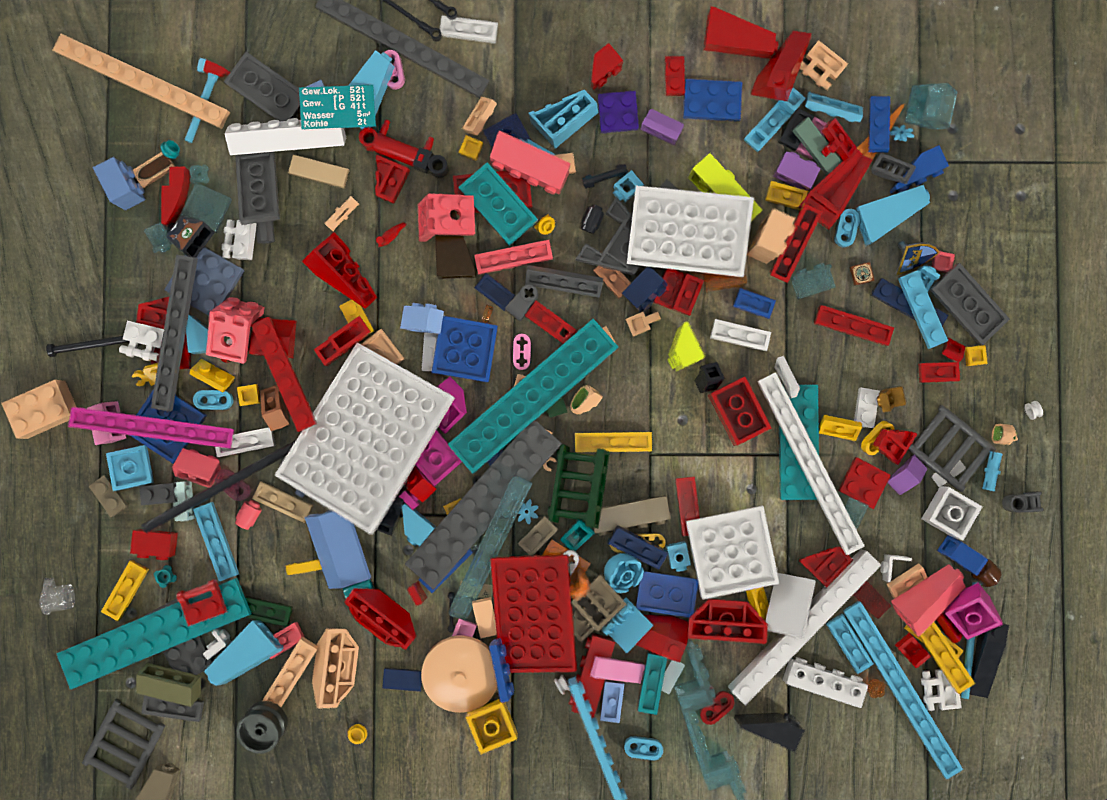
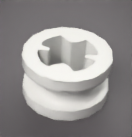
M1038 401L1025 404V412L1031 420L1043 416V409Z
M560 675V679H554L562 695L565 694L566 690H571L563 675Z

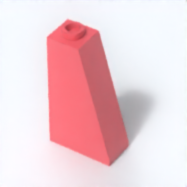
M948 564L893 599L891 603L896 614L917 636H920L966 588L963 582L964 576L959 569L955 570Z

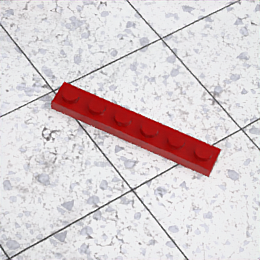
M271 317L251 324L297 431L301 432L316 425V419Z

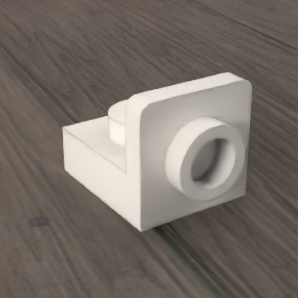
M219 627L212 631L216 639L206 646L208 650L203 655L207 660L214 657L232 642L229 639V633L225 629Z

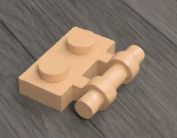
M818 40L805 57L810 61V64L807 65L802 61L800 70L803 71V75L812 78L818 87L822 86L825 90H828L832 85L826 80L828 76L835 81L848 63ZM815 66L824 72L822 76L813 70Z

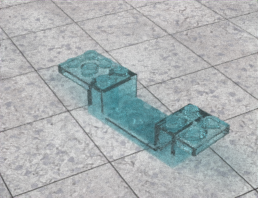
M692 640L687 641L686 650L695 679L675 685L674 689L703 779L709 791L730 785L735 799L745 800L743 793H746V789L740 776L737 775L740 774V770L734 757L729 756L727 751L710 756L705 744L702 745V743H705V739L700 727L696 726V724H699V720L695 710L714 705L713 698L716 695L710 682H707V679L710 677L706 666H704V663H701V660L704 659L702 651L698 644H694Z

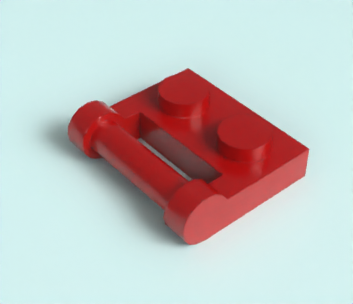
M215 579L208 581V584L186 592L183 590L176 594L188 626L227 612L219 585ZM209 591L212 592V597L193 604L189 603V598Z

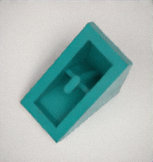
M577 520L560 538V541L570 550L576 551L595 532L590 527H586V523L583 520Z

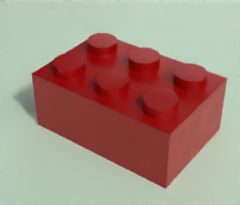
M745 376L708 394L733 446H738L772 429Z

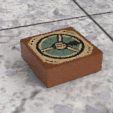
M870 262L850 267L854 286L874 281Z

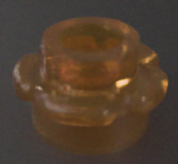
M878 679L868 682L867 692H869L872 698L884 696V690L886 689L884 682Z

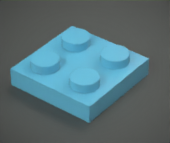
M143 445L106 453L113 491L154 483L147 446Z

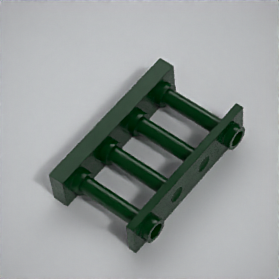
M560 445V449L557 451L558 464L552 502L547 513L549 521L559 523V517L584 520L586 527L599 529L610 456L609 451L597 448V453L594 455L570 452L569 446ZM568 460L592 462L595 465L594 472L587 474L567 471ZM565 479L588 481L592 484L591 492L582 493L564 490ZM562 498L587 501L589 503L588 511L584 513L561 509Z

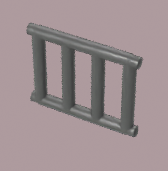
M940 405L938 414L914 444H911L908 450L953 487L963 492L966 488L964 485L990 454V451L994 453L996 448L949 409ZM946 417L954 424L929 456H927L920 448ZM961 429L969 436L944 468H942L935 460ZM976 441L983 449L959 480H957L950 472Z
M115 699L84 756L82 764L85 766L90 764L127 784L126 788L133 789L165 725L152 722L120 705L121 701ZM118 712L153 731L149 742L113 723L112 720ZM107 730L145 749L140 759L103 740ZM98 747L135 766L131 776L93 757Z

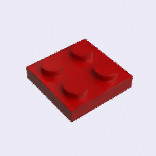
M855 457L838 491L874 509L891 475Z

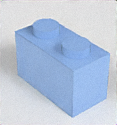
M412 303V306H404L400 328L413 332L440 334L444 311L436 309L437 306L433 304H425V307L418 303Z

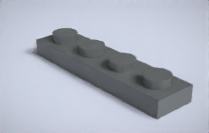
M528 265L525 285L530 284L536 287L600 298L603 278Z

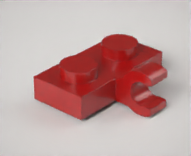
M836 118L831 119L821 130L830 142L821 150L825 157L831 152H837L842 160H845L857 148Z

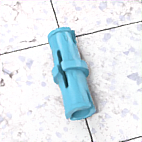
M990 451L987 468L984 469L986 473L982 489L995 491L997 477L1001 472L999 468L1002 453Z

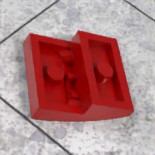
M665 268L662 278L668 286L666 291L660 297L657 296L652 302L690 316L704 280L688 273L684 274L675 269Z

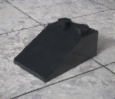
M786 712L784 715L781 713L737 714L734 717L741 729L793 752H796L805 731L800 726V722L795 720L796 717Z

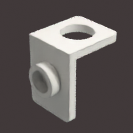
M884 554V561L881 562L880 566L882 580L891 582L893 559L912 561V558Z

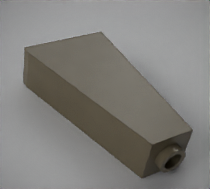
M170 763L160 764L154 769L135 800H171L180 769L175 768Z

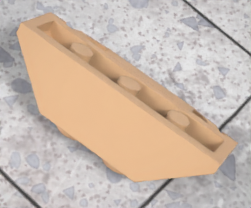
M326 628L317 643L319 648L315 655L312 685L317 708H337L354 687L359 646L347 629Z

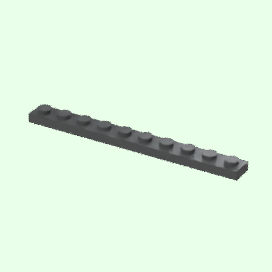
M319 0L315 6L317 10L388 49L396 51L399 55L479 99L489 85L488 79L344 0Z

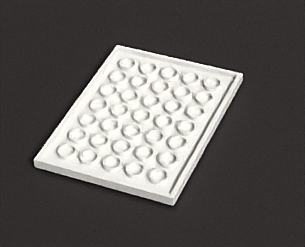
M356 343L313 413L317 424L301 432L275 476L368 533L373 534L455 398L372 350Z

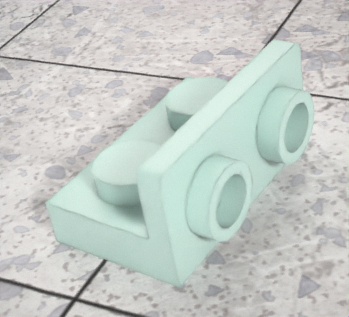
M176 482L174 493L175 497L178 498V502L173 503V507L193 497L192 482ZM194 507L175 517V521L195 519Z

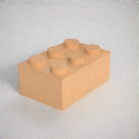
M773 208L762 220L746 255L765 264H768L771 260L774 261L776 257L778 258L787 246L785 240L788 236H791L795 225H793L795 218Z
M53 380L3 402L2 406L16 439H28L69 421L71 408L76 407V404L66 381Z

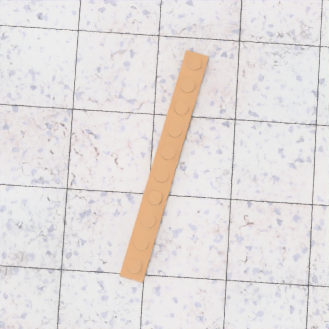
M60 34L53 48V51L61 56L220 129H223L230 114L227 109L63 34Z

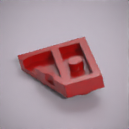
M376 155L377 185L375 186V195L378 198L395 204L411 170Z
M169 297L139 304L136 323L164 329Z
M882 429L873 446L892 463L899 465L916 438L917 433L906 430Z

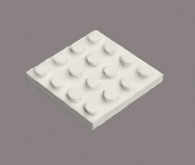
M763 506L686 521L702 599L779 584Z

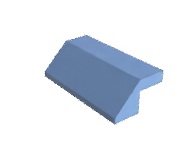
M331 509L325 513L310 514L305 517L329 589L345 588L371 578L352 522Z

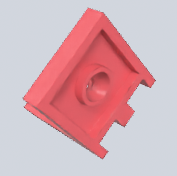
M427 194L418 203L419 242H427L434 235H475L474 196ZM451 210H455L459 213L458 220H454L451 218Z
M230 297L211 310L206 355L244 364L247 361L250 325L264 314V306H259L256 302H242L238 298ZM224 336L232 339L231 345L224 341Z

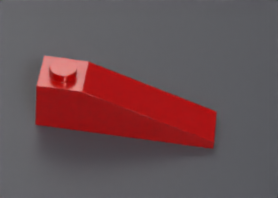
M792 31L756 77L751 95L788 102L810 42L811 33Z

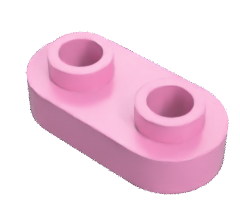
M387 50L384 53L395 60L393 63L395 68L387 85L391 89H399L405 82L401 58L396 51ZM394 78H398L396 83H393Z

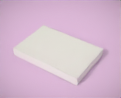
M777 573L779 584L773 585L765 621L768 624L767 631L804 639L816 581Z

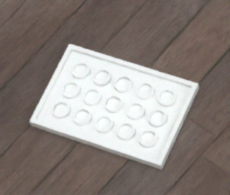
M636 186L627 264L743 277L754 198Z

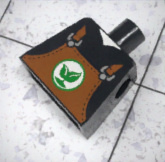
M182 216L177 223L173 222L168 225L167 230L169 233L166 238L187 257L196 258L215 232L204 221Z

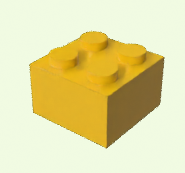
M497 699L478 709L467 712L466 719L480 754L517 740L518 732L506 702L501 703L500 699Z

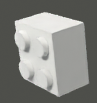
M940 486L924 513L922 520L955 539L964 540L982 506L950 487Z

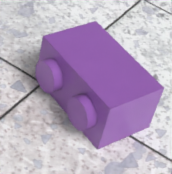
M786 151L773 177L793 187L809 191L821 168L817 167V164L813 161L801 159L797 153Z

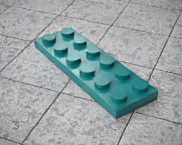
M799 385L800 389L797 397L789 399L819 456L818 385ZM779 425L780 500H817Z

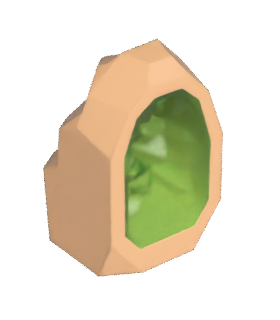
M586 384L574 395L570 409L575 414L590 411L592 407H596L603 396L593 387Z
M996 424L992 430V441L995 444L1010 445L1013 441L1018 440L1013 425Z

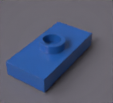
M739 288L733 307L770 319L776 300Z

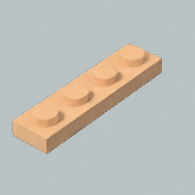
M302 636L262 701H271L282 707L319 646Z

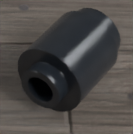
M594 204L591 207L587 206L580 222L582 224L580 229L591 234L598 231L605 215L602 212L603 208Z

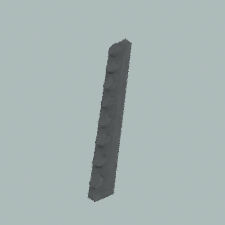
M176 255L151 408L173 411L198 261L194 257Z

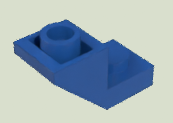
M949 535L937 550L976 576L988 561L987 558Z

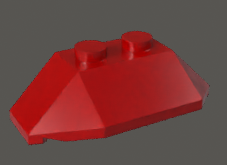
M354 588L345 600V604L349 607L355 621L385 644L401 647L406 650L416 638L410 613L381 590Z
M708 599L689 617L688 638L767 644L768 624L747 601Z

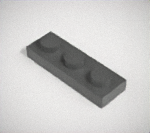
M144 695L141 714L200 722L202 720L204 701L196 700L189 707Z

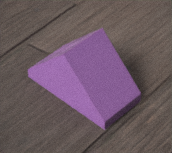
M912 455L889 478L887 483L901 495L921 482L927 467L915 455Z

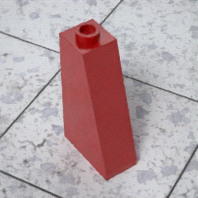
M710 7L707 17L704 51L771 59L773 53L777 52L778 41H776V33L719 8Z

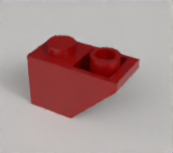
M610 43L594 54L591 80L592 90L596 87L601 88L606 84L607 79L611 75L616 76L622 70L623 59Z
M414 465L403 483L409 492L422 503L437 490L416 465Z

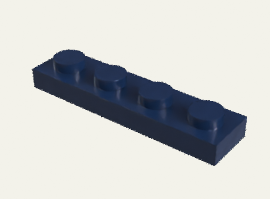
M883 278L879 279L871 296L915 320L903 290ZM934 307L943 326L948 314Z

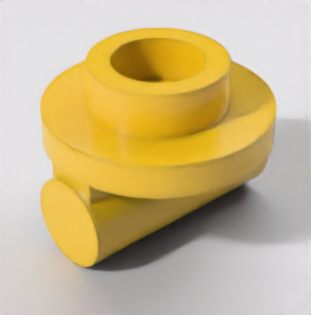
M547 214L539 220L534 228L541 234L547 235L553 231L555 221Z

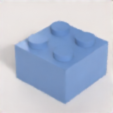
M112 157L93 167L111 203L127 210L145 201L143 196L144 189L136 182L131 166H127L123 161Z

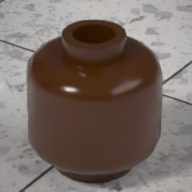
M988 559L979 574L976 576L971 573V576L981 586L992 587L999 583L1002 573L1000 568Z

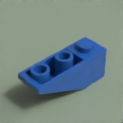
M938 145L916 157L911 165L916 166V169L908 183L896 182L890 189L891 194L896 191L900 193L910 189L909 186L914 183L918 186L926 182V178L929 176L935 178L944 173L943 170L949 164L940 146ZM906 170V171L902 174V177H905V175L907 174L908 170Z

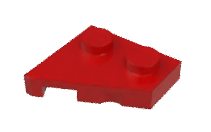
M835 546L803 557L798 561L827 588L853 559L846 555L840 546Z

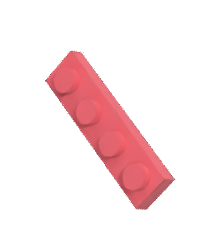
M549 240L474 255L478 275L553 260Z

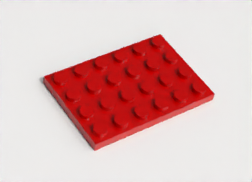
M569 554L492 557L491 571L497 639L501 638L502 644L505 645V661L509 664L510 673L576 672L577 662L571 603L572 595L570 594Z

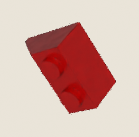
M271 319L288 358L293 359L297 321ZM252 331L249 354L264 356L254 331Z

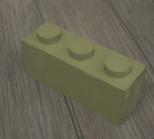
M146 663L136 674L138 694L189 707L201 695V676L150 663Z

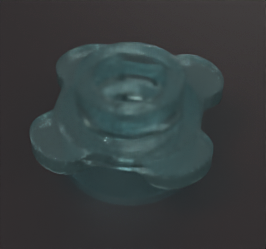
M207 165L191 166V183H208L209 167Z

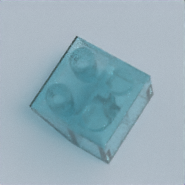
M949 83L912 85L904 122L929 129L950 128L958 92Z

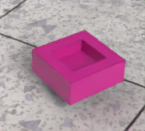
M408 490L399 496L404 499V502L412 510L420 505L419 499Z

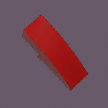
M185 166L169 167V186H161V224L166 227L170 223L176 222L188 196L191 171Z
M358 316L329 336L328 340L316 347L314 351L325 366H329L352 349L356 343H359L371 331L363 319Z

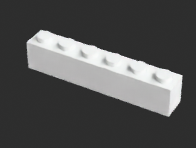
M291 118L279 122V120H271L267 123L255 121L248 125L234 123L229 125L224 133L230 155L343 146L346 140L344 128L301 130V120L297 118Z

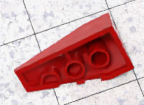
M333 232L313 249L302 262L317 277L366 309L377 296L368 280L362 277L359 272L357 261L354 262L349 254L351 251L348 246Z
M644 615L653 626L635 645L680 663L688 641L689 622L673 615Z

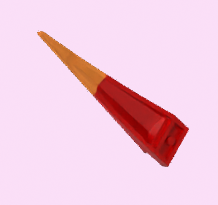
M904 104L890 115V130L904 108ZM869 137L855 149L849 158L843 160L816 185L798 207L801 209L805 202L821 209L823 213L818 223L828 230L843 213L877 152H868Z

